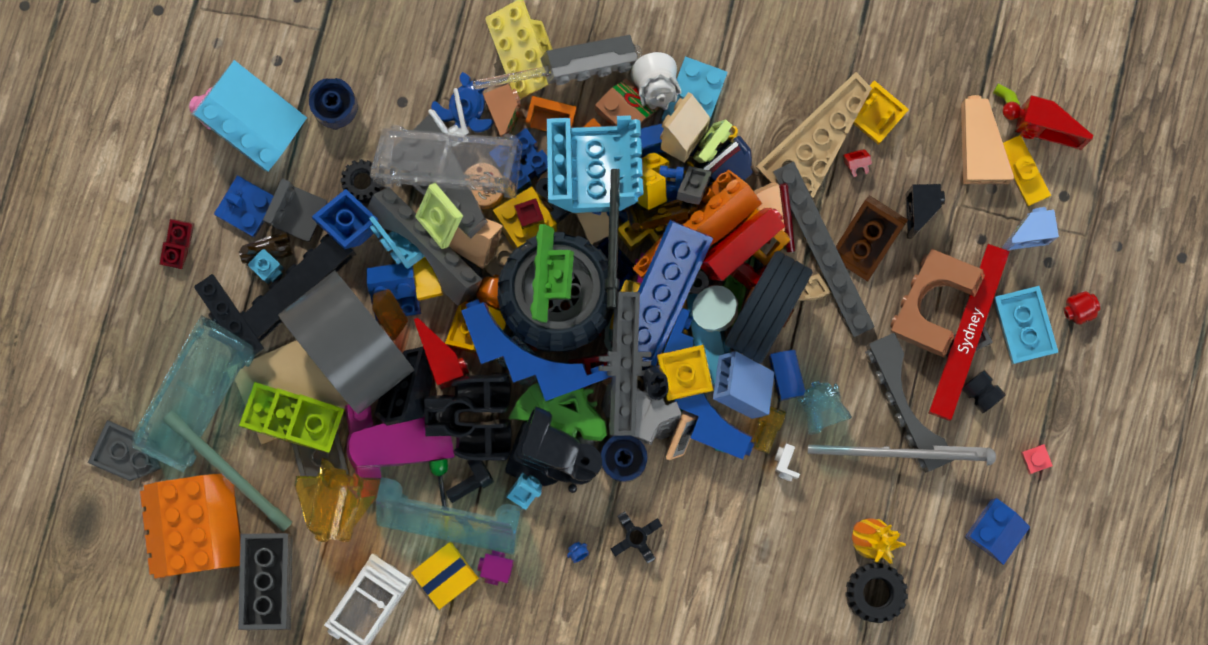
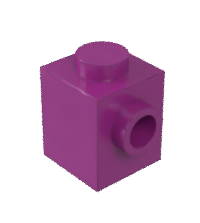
M492 550L491 554H485V558L480 557L477 571L481 572L480 577L485 578V583L497 586L499 581L509 583L514 560L505 558L506 553Z

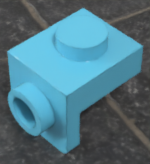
M262 249L248 263V266L267 284L279 279L283 274L281 271L284 267L265 249Z
M522 473L507 493V498L526 510L534 498L541 495L542 485L534 476H527Z

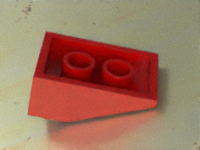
M415 318L414 322L437 386L441 390L450 387L453 381L465 377L469 373L465 360L463 358L459 359L457 354L419 318Z

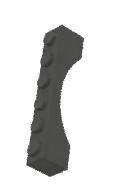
M390 187L373 194L367 209L378 219L381 227L402 235L420 250L432 266L442 291L457 306L472 299L482 279L450 247L441 249L415 217L416 213Z
M895 333L868 344L865 354L870 364L874 363L877 369L875 375L879 384H884L887 390L885 396L889 405H894L897 414H895L897 423L900 427L904 426L907 433L905 439L908 446L914 449L934 450L933 446H948L944 438L934 434L916 418L907 404L901 381L904 352ZM915 458L920 470L924 469L925 473L954 461Z

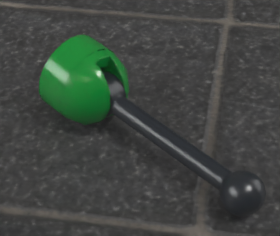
M448 460L430 461V471L438 477L442 503L440 513L443 516H447L450 510L446 505L443 475L448 471Z

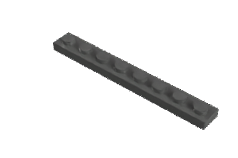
M794 161L773 171L778 184H788L791 211L852 336L856 337L874 328L875 326Z

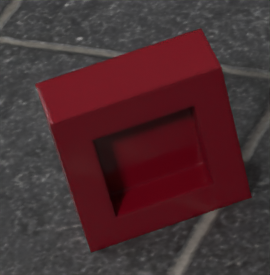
M536 198L514 205L522 229L544 222Z

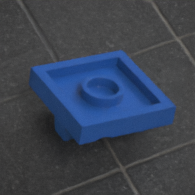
M237 175L214 215L255 238L264 223V216L274 196Z

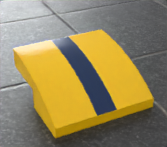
M452 542L446 544L411 572L439 610L479 579Z

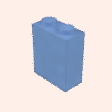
M736 351L720 355L718 358L713 399L751 419L769 415L774 371Z

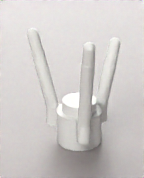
M454 88L453 91L461 128L454 125L447 129L435 110H428V113L446 137L451 148L467 141L465 135L469 133L465 124L457 88Z

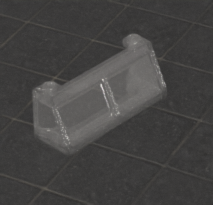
M392 125L390 128L382 129L371 166L370 177L381 187L393 188V183L396 186H401V184L429 186L436 183L439 187L489 191L491 194H496L497 192L504 193V197L516 198L523 144L517 136L511 134H504L503 137L404 130L402 126Z

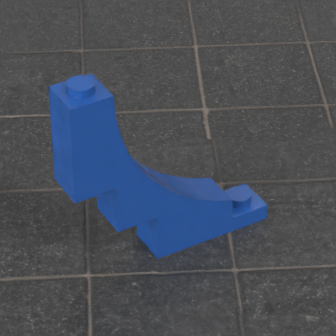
M475 300L465 304L467 309L461 310L480 363L483 364L504 356L513 383L536 374L545 401L612 377L607 376V371H598L599 366L590 369L592 374L588 375L584 363H562L547 360L523 349L500 328L486 302L480 303L479 300Z
M681 309L663 353L694 347V337L683 333L684 329L689 330L693 317L690 316V310ZM705 393L675 399L674 402H677L680 409L699 416L690 437L691 439L740 459H743L745 455L750 456L754 443L751 442L752 436L739 430L724 419L712 406Z

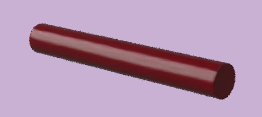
M784 183L779 184L785 225L784 232L790 238V241L786 244V252L790 253L795 252L788 184Z

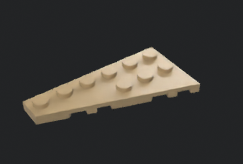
M855 72L762 160L756 168L770 183L776 182L778 184L773 171L794 161L813 199L872 88Z

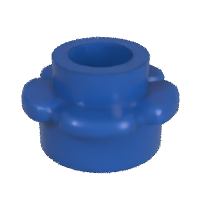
M576 542L568 548L569 553L567 557L571 558L573 563H577L589 555L586 543Z

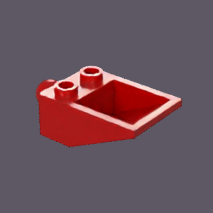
M1031 95L1021 107L1016 102H1008L1003 107L1002 112L1006 119L1015 120L1018 118L1015 132L1020 133V136L1023 138L1034 139L1035 137L1082 150L1093 139L1092 133L1054 101Z

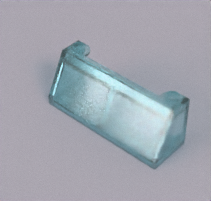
M201 315L132 435V447L184 473L186 467H191L197 457L194 454L195 449L182 436L175 433L162 419L173 410L201 438L240 369L244 366L249 367L255 356L252 345Z
M381 477L376 499L377 526L515 554L524 508L505 504L497 509L495 517L411 500L403 494L402 486L399 482Z

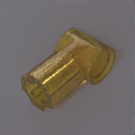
M770 406L769 415L759 417L758 427L752 440L754 449L770 453L776 434L780 431L785 419V411Z

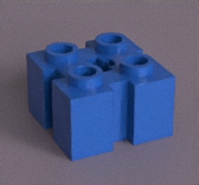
M527 128L511 138V146L507 148L502 144L489 154L491 162L500 174L507 172L505 176L506 182L516 195L532 186V178L536 176L539 179L543 173L548 171L547 155L543 150L537 153V142ZM519 159H525L526 162L525 165H522L521 163H516H518L517 160Z

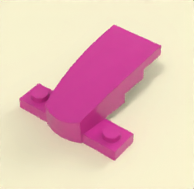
M349 404L345 406L349 429L347 455L352 467L355 468L359 498L384 494L380 467L403 466L405 464L425 463L455 457L451 436H425V415L423 418L388 426L385 424L373 426L370 406L359 415Z

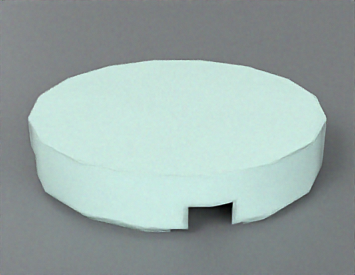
M723 286L705 288L697 295L693 302V318L702 329L708 332L726 330L734 323L738 316V300L729 289Z

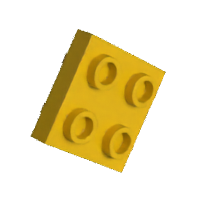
M874 80L870 84L872 89L853 124L879 145L909 109Z

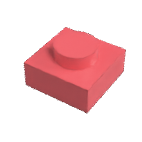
M1045 444L1021 452L1029 474L1053 466Z

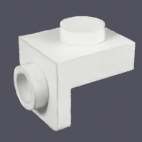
M786 443L783 448L779 447L774 460L778 461L775 471L779 473L778 477L792 481L793 478L798 479L800 474L787 469L795 447Z

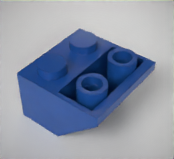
M403 263L367 268V286L376 321L421 314L420 300L418 301L416 296L413 266L406 269Z

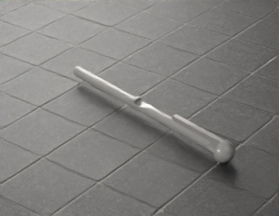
M808 445V454L987 461V466L992 465L996 461L995 451L988 447L933 446L934 450L890 449V446L878 448Z

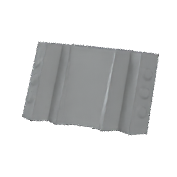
M611 383L607 385L601 404L606 418L609 419L611 411ZM637 389L635 435L631 436L648 445H652L654 438L662 440L672 436L681 417V411L677 402L666 405L663 398L652 400L646 392Z

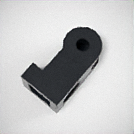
M542 178L537 182V195L553 209L550 215L558 224L572 212L548 202V178Z

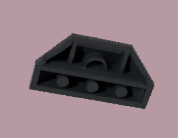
M424 347L403 351L402 354L411 364L414 371L378 400L375 416L386 426L424 417V398L429 396L433 383Z

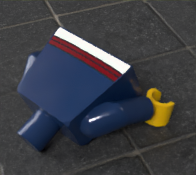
M736 126L731 127L734 134L730 135L726 142L717 149V154L710 162L706 161L697 166V168L712 171L707 188L717 180L720 174L727 170L732 171L743 181L753 173L751 169V148L741 136H737L738 129ZM686 162L688 166L694 167L692 162Z

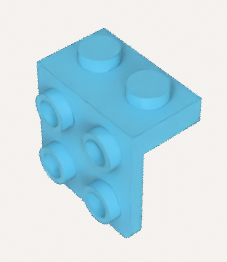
M373 216L369 218L373 223L370 226L371 230L377 238L383 237L379 241L388 252L392 249L390 255L397 264L402 262L406 269H409L425 257L408 239L393 231L387 234Z

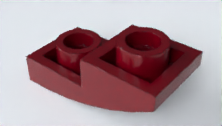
M170 219L166 242H163L159 265L183 269L195 223Z

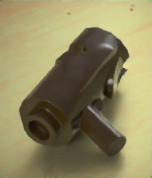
M288 233L275 234L242 245L239 251L242 264L247 263L248 265L262 249H265L275 260L294 255L290 245L274 246L275 243L282 245L291 242Z

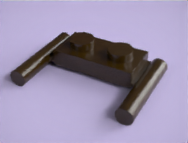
M674 200L658 205L650 210L643 208L635 211L634 206L631 205L625 208L632 230H638L640 226L643 227V230L666 225L670 220L678 223L681 220L689 219L688 214L699 211V208L694 203Z

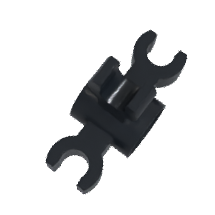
M625 511L619 514L617 517L626 529L627 534L626 539L610 548L614 556L616 557L628 548L633 547L638 548L647 564L655 560L656 558L647 546L646 541L648 535L663 526L657 518L641 528L634 526ZM640 531L643 534V541L640 544H633L629 538L631 532Z

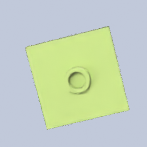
M434 183L429 185L415 217L440 248L444 249L449 247L463 215L440 187Z

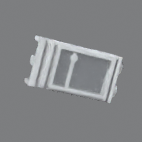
M372 553L328 621L324 624V626L329 628L327 632L336 639L344 638L348 641L347 645H370L414 579L407 577L398 571L397 568Z

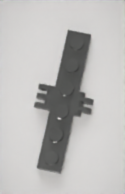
M617 292L613 318V349L608 351V356H599V361H607V366H599L598 371H607V376H612L610 435L613 436L635 435L637 376L644 375L646 370H642V366H651V361H642L643 357H651V352L638 351L640 292Z

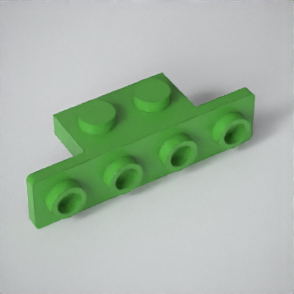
M540 224L536 235L538 245L537 255L534 259L536 270L535 279L532 283L534 295L530 310L533 320L546 323L549 299H570L574 252L571 250H553L554 228Z

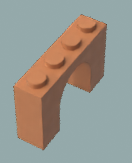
M931 249L929 254L924 255L921 261L922 269L919 275L916 274L911 282L912 289L909 295L903 297L900 305L902 309L898 316H894L890 328H892L891 331L895 333L897 338L945 358L955 338L953 332L927 321L921 315V302L930 290L939 286L953 287L975 296L985 275L983 269Z

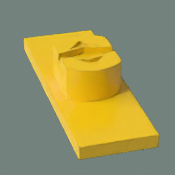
M1019 135L1004 142L1003 145L1014 180L1027 206L1050 197L1051 194L1023 138Z
M426 257L422 258L413 265L418 301L443 295L439 280Z

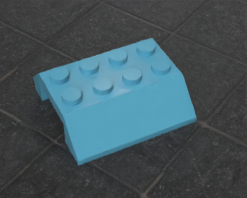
M617 116V126L571 128L570 118L547 119L548 202L572 213L609 212L611 169L620 170L619 211L638 202V197L644 194L643 179L640 178L643 176L642 159L639 158L642 156L641 138H639L641 136L640 120H632L631 116Z

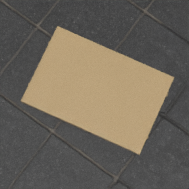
M297 340L230 368L245 406L254 382L297 395L301 394L343 408L344 410L345 406L348 405L346 400ZM256 432L261 445L277 439Z

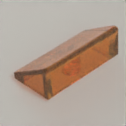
M387 289L374 293L372 310L390 339L394 341L407 325L408 319L391 290Z

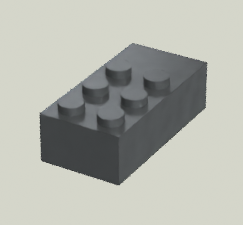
M288 533L241 534L238 630H291L293 535Z

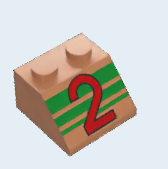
M624 79L612 87L595 105V112L610 126H617V116H631L632 120H640L642 128L659 110L658 107L651 109L647 104L642 106L639 89L628 79Z
M509 83L483 94L486 107L499 138L504 145L508 144L520 116L518 108H521L516 89L511 90Z

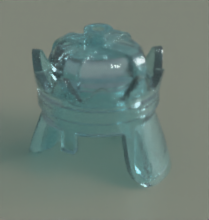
M819 380L810 383L811 387L804 392V400L801 397L797 398L807 414L808 435L818 434L825 427L852 418L847 408L842 404L840 389L837 383L834 384L833 388L828 382L820 384Z

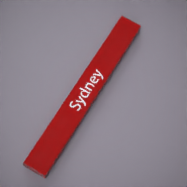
M990 244L986 246L979 266L980 269H983L985 277L976 295H969L928 414L948 421L952 420L1010 253L1008 250Z

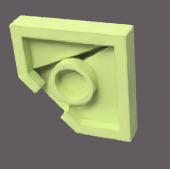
M726 119L713 123L698 145L701 151L697 150L693 158L699 163L710 162L717 154L716 147L719 143L723 144L730 136L731 132L729 130L732 124Z

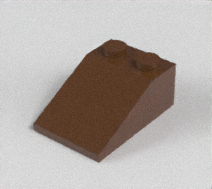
M869 195L836 245L845 267L868 282L906 225L908 219Z

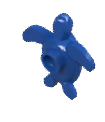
M462 72L460 75L462 86L458 88L466 127H470L477 133L486 131L493 125V120L479 119L485 107L483 91L488 88L489 81L487 79H482L478 82L471 81V77ZM454 93L449 101V109H445L436 101L432 102L431 109L435 110L443 122L455 121L454 125L461 128Z

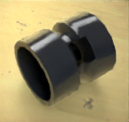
M986 370L980 372L962 388L969 399H975L974 404L982 414L1006 396L998 385L992 384L993 378Z

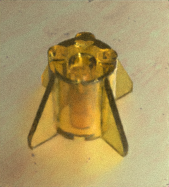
M322 458L320 473L318 472L317 476H296L294 486L307 529L315 534L316 540L321 542H328L329 539L349 542L355 525L383 490L385 479L362 478L355 473L352 477L346 475L347 470L334 468L327 458Z

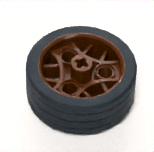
M776 251L758 283L747 296L743 304L744 307L725 340V345L741 354L743 353L744 356L753 359L758 364L762 363L782 327L785 328L795 310L793 308L813 273L812 269L798 261H794L793 258L787 255L785 256L784 253Z

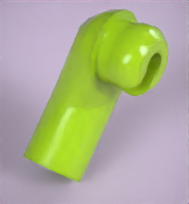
M999 83L997 84L993 94L1005 99L1006 103L1016 102L1020 105L1014 91Z

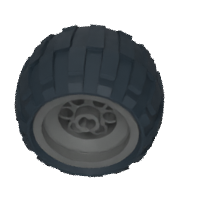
M554 232L553 250H571L574 252L571 288L575 287L578 289L579 294L577 296L571 295L570 299H549L553 303V307L548 309L547 322L541 323L532 319L530 310L534 295L532 283L535 279L536 270L534 259L537 255L538 245L536 236L526 240V243L519 248L514 249L500 272L497 296L500 312L514 335L522 342L537 348V350L546 352L563 351V353L576 350L599 337L604 328L608 326L614 313V309L607 308L605 279L608 277V259L600 249L590 244L589 240L578 235L577 237L567 235L565 232ZM562 302H568L570 304V308L568 310L561 309L560 304Z

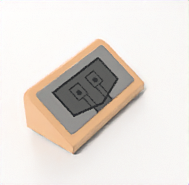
M685 410L682 411L667 448V460H672L685 454L699 416Z

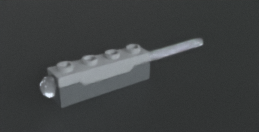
M625 35L548 50L540 58L543 67L473 81V87L475 90L540 76L546 77L548 84L556 83V85H563L572 79L583 81L597 74L599 77H604L619 70V73L631 70L633 64L642 56V49L639 45L633 44L631 35Z

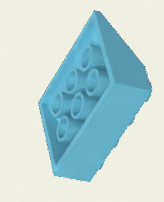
M233 60L192 113L199 121L267 172L283 154L307 119L305 115L235 60Z

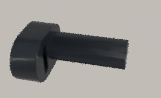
M642 366V370L646 371L640 377L644 382V388L652 400L664 398L669 388L668 380L663 370L657 366Z
M467 460L474 474L445 491L452 503L481 486L486 488L494 483L483 461Z

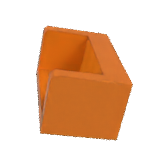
M532 96L526 118V127L547 132V119L570 118L571 128H573L577 107Z

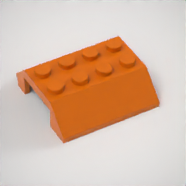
M223 474L200 475L144 485V490L140 491L142 507H146V511L142 512L144 530H149V534L145 535L147 554H152V558H148L149 574H154V579L240 566L241 537L235 488Z

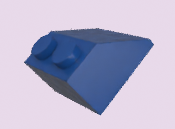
M347 189L312 216V219L344 249L360 246L374 234L370 228L373 225L369 219L371 216L378 222V219Z
M995 498L989 501L965 535V538L1004 565L1030 526L1014 510Z

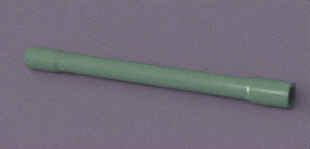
M173 410L162 419L175 433L182 436L264 512L268 519L282 532L292 524L293 521L259 493L189 428L187 423Z

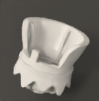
M661 52L649 53L640 57L633 64L631 79L639 88L642 106L647 104L651 109L661 107L663 110H667L670 102L677 101V94H682L676 80V62L668 54Z

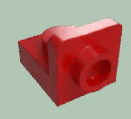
M743 263L730 275L747 289L751 290L756 286L767 266H763L755 273L751 265Z

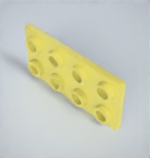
M516 0L487 16L485 20L512 90L516 89L519 99L521 100L550 85L547 82L540 58L546 51L553 49L543 22L530 18L524 0Z

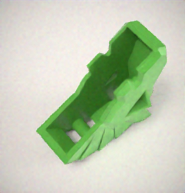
M536 383L529 387L519 398L509 419L528 420L533 408L537 406L551 412V425L553 427L562 429V431L573 437H577V433L580 431L584 440L602 441L608 434L606 420L593 408L598 405L597 401L589 402L587 396L590 393H594V390L584 389V387L545 401L540 385ZM573 403L574 406H575V409H572V408H570V407H568V406H565V405H566V404Z

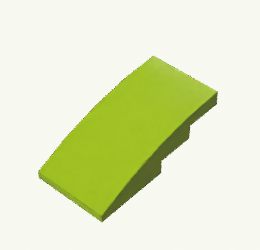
M254 382L239 427L330 453L344 409L301 394L297 395Z

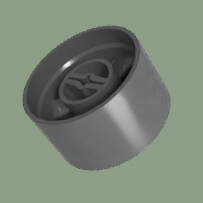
M335 270L278 314L295 339L358 415L414 371L411 364Z

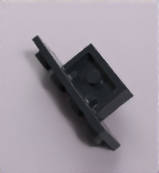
M213 274L194 286L210 310L208 315L215 325L219 324L223 329V332H221L223 338L228 344L232 343L245 362L264 350L263 345Z

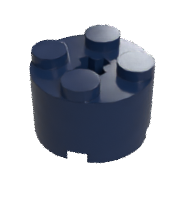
M322 79L310 91V110L317 121L323 126L337 130L348 125L355 118L358 111L357 98L351 87L342 79ZM330 102H337V104L333 106L330 105Z
M613 436L605 443L601 451L604 472L608 477L617 482H631L637 479L646 468L647 450L644 444L634 436ZM624 452L626 456L630 455L631 458L628 459V464L624 465L622 461L618 462L617 459L620 458V453Z

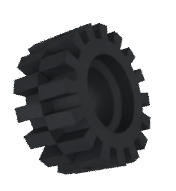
M359 159V162L354 160L352 165H347L346 170L342 171L341 183L343 190L347 189L360 203L362 201L369 203L373 194L380 192L381 188L384 187V179L380 170L369 160L367 162L363 159ZM360 173H366L371 177L370 186L363 190L357 189L354 186V179Z

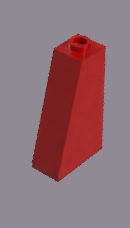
M763 208L709 249L700 269L707 275L708 279L723 281L785 227L781 221L783 220L782 215L776 209Z

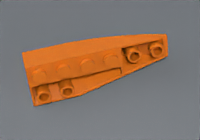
M727 170L720 174L717 180L706 188L700 204H697L699 211L693 214L689 213V219L681 220L678 223L712 237L713 241L710 245L712 246L763 203L749 184L732 171ZM662 236L632 268L642 279H644Z

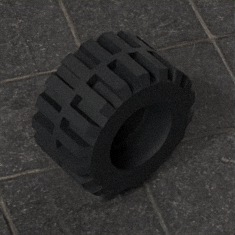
M870 563L857 568V571L851 574L850 580L846 584L847 592H845V596L848 599L847 604L852 608V612L861 619L874 623L889 622L895 616L898 617L901 614V609H904L906 606L905 600L908 599V594H906L908 587L903 581L904 577L902 574H899L898 570L894 567L880 563ZM872 579L883 580L889 588L888 601L881 607L870 606L864 599V587Z

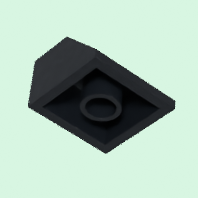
M913 184L906 192L907 239H912L945 204V192L941 191V184Z

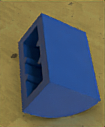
M796 350L770 354L769 361L771 369L774 371V381L779 401L806 396Z

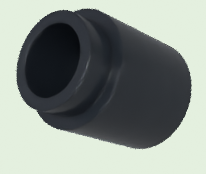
M699 269L696 278L701 279L702 283L699 286L692 285L690 292L694 294H699L705 288H708L709 279L701 269Z

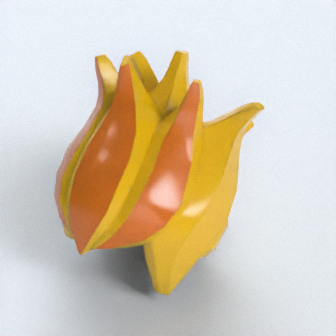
M863 519L853 527L852 541L854 548L861 556L875 559V562L885 559L888 563L893 564L892 558L894 556L891 551L906 546V543L896 541L901 534L898 531L891 530L892 525H887L880 519Z

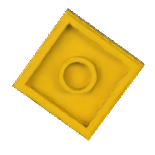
M704 344L657 355L659 366L668 380L667 401L714 391Z

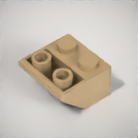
M688 92L684 99L680 98L674 107L673 114L671 116L667 115L662 123L664 129L660 136L662 140L661 150L682 162L687 160L705 135L710 122L709 115L693 94Z

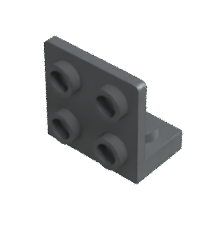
M281 179L263 221L273 228L310 242L318 225L312 219V216L328 202L323 198L294 187L290 181Z

